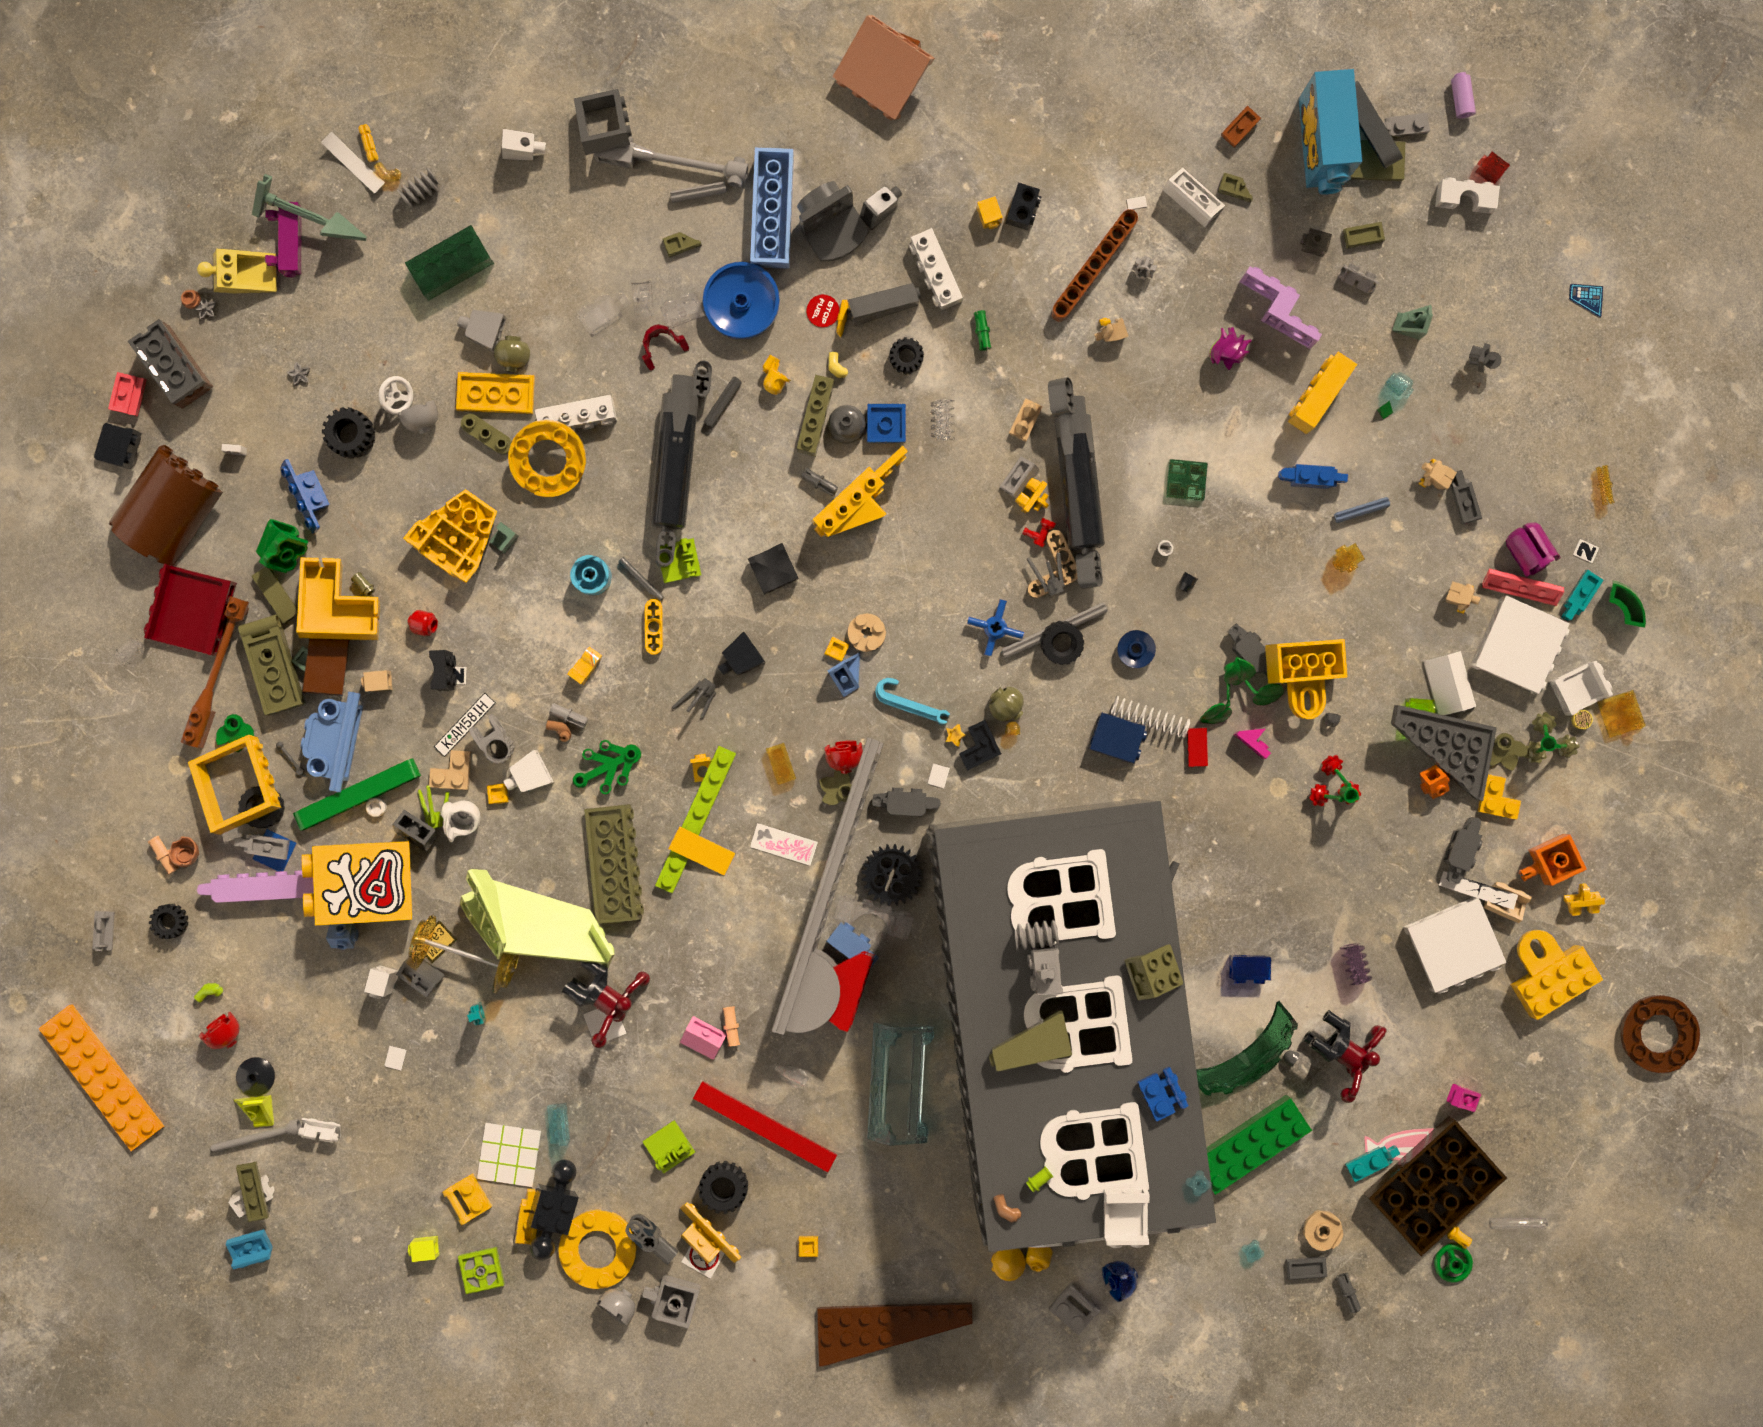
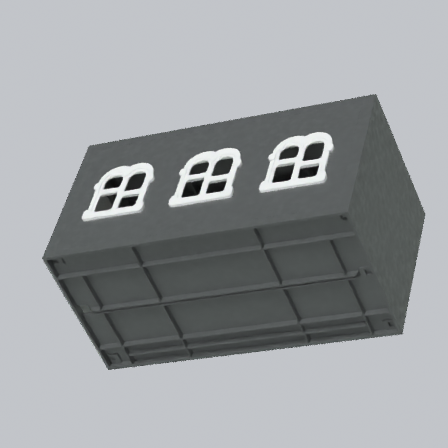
M1128 799L929 825L930 829H926L927 839L932 845V848H929V855L934 865L931 871L932 878L936 884L934 894L939 905L936 906V910L941 924L939 925V933L943 943L941 944V949L945 961L943 964L947 979V994L950 1000L948 1003L952 1018L951 1027L954 1036V1050L957 1057L956 1066L959 1075V1089L962 1096L961 1105L964 1114V1128L967 1135L966 1144L974 1192L973 1199L983 1246H988V1251L994 1252L1025 1247H1071L1078 1243L1104 1240V1188H1147L1149 1192L1148 1234L1167 1232V1234L1179 1233L1180 1230L1209 1227V1224L1216 1223L1161 801ZM1091 865L1094 872L1095 889L1086 892H1071L1068 869L1074 866ZM1050 869L1059 870L1062 888L1060 895L1035 898L1027 895L1024 891L1023 881L1029 873ZM1092 899L1097 901L1100 918L1098 925L1073 929L1065 928L1062 911L1064 903ZM1051 905L1054 909L1055 923L1058 929L1059 946L1056 941H1054L1053 946L1059 949L1058 955L1063 993L1038 996L1035 990L1032 991L1030 987L1029 976L1033 975V969H1030L1028 966L1027 954H1031V949L1033 948L1029 944L1028 949L1024 950L1021 944L1019 951H1017L1015 930L1017 924H1021L1022 928L1025 929V925L1028 923V915L1033 908ZM1048 942L1045 943V947H1050ZM1037 943L1036 948H1041L1039 943ZM1170 944L1183 984L1156 998L1138 1000L1124 960L1129 957L1145 955L1164 945ZM1093 992H1109L1111 1016L1088 1019L1085 995ZM1070 995L1075 996L1078 1020L1065 1023L1067 1032L1070 1034L1071 1057L1053 1059L997 1071L996 1066H991L989 1054L993 1053L992 1048L1043 1020L1039 1011L1041 1004L1046 999ZM1112 1026L1114 1028L1116 1050L1114 1052L1093 1055L1081 1054L1080 1030ZM1171 1067L1173 1074L1175 1073L1179 1079L1177 1082L1181 1090L1187 1096L1186 1101L1189 1106L1181 1109L1178 1102L1172 1104L1175 1113L1155 1121L1137 1082L1154 1073H1157L1161 1080L1165 1078L1163 1069ZM1170 1085L1164 1087L1168 1097L1174 1094ZM1124 1118L1127 1125L1128 1142L1121 1145L1105 1146L1101 1122L1103 1120ZM1086 1122L1092 1124L1095 1142L1093 1148L1065 1151L1057 1145L1056 1134L1062 1126ZM1121 1153L1130 1154L1133 1172L1097 1176L1096 1157ZM1075 1159L1086 1160L1088 1177L1062 1180L1060 1175L1061 1168L1067 1161ZM1046 1166L1054 1177L1041 1186L1039 1192L1036 1190L1033 1193L1026 1184L1029 1180L1028 1177L1032 1178ZM1003 1194L1008 1207L1012 1209L1018 1208L1021 1211L1020 1219H1017L1016 1222H1009L999 1216L993 1197Z

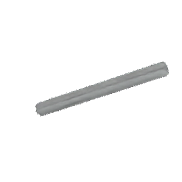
M1101 603L1064 621L1078 626L1106 613L1108 609L1105 603ZM1045 629L1003 648V656L1008 658L1041 643V634Z

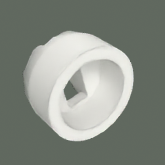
M1162 540L1158 544V552L1163 556L1170 555L1173 552L1172 543L1168 540ZM1160 546H1170V549L1160 548Z

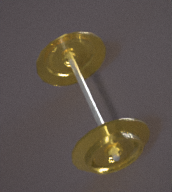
M432 914L427 920L420 921L409 947V957L413 959L414 968H418L429 950V946H433L497 967L492 987L494 994L500 988L508 987L516 971L519 955L503 953L500 962H495L433 942L431 939L436 927V916Z

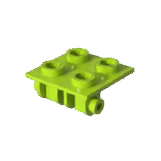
M683 538L675 542L673 562L667 567H661L664 583L701 576L694 538ZM667 544L663 548L660 547V549L671 550V548H667ZM661 553L659 556L660 561L668 563L669 556L666 553Z
M675 1120L642 1141L655 1160L656 1168L661 1170L663 1174L695 1153V1150Z

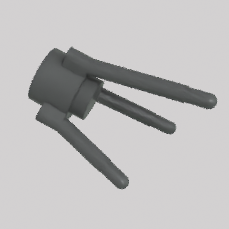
M1060 553L1056 554L1058 577H1054L1050 562L1046 561L1050 580H1047V584L1031 559L1027 558L1030 567L1042 584L1044 591L1049 593V596L1064 591L1063 586L1065 584Z
M706 678L702 682L699 680L672 708L675 709L697 690L699 694L686 711L690 712L702 696L706 698L709 695L701 714V718H704L712 698L716 694L714 690L717 686Z

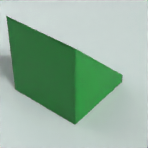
M1390 401L1377 409L1383 419L1393 413Z

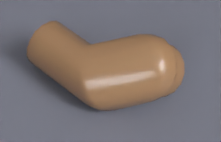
M547 720L546 730L557 731L560 741L567 742L571 738V731L564 722Z
M1003 1194L993 1197L999 1216L1009 1222H1016L1017 1219H1020L1021 1211L1018 1208L1012 1209L1008 1207Z

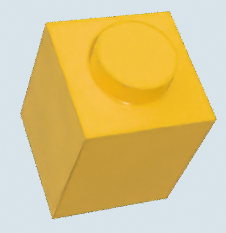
M996 196L977 202L976 208L983 228L989 227V229H994L1000 226L1003 217Z

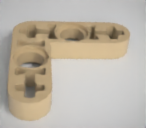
M1052 530L1046 536V542L1056 564V554L1060 551H1065L1068 554V559L1064 562L1061 561V564L1066 565L1071 561L1072 565H1069L1071 571L1075 570L1076 572L1072 579L1070 576H1066L1068 573L1067 567L1062 568L1063 581L1066 586L1078 579L1076 562L1063 534L1058 530ZM1052 534L1060 537L1058 544L1059 546L1063 544L1064 547L1054 551L1053 548L1057 546L1055 542L1050 541ZM1058 570L1053 573L1055 577H1058ZM1049 574L1042 577L1046 584L1050 578ZM1038 579L1032 581L1027 588L1028 594L1032 598H1040L1048 594V592L1044 591V588L1039 590L1040 594L1038 595L1036 592H1031L1034 584L1037 587L1042 585Z

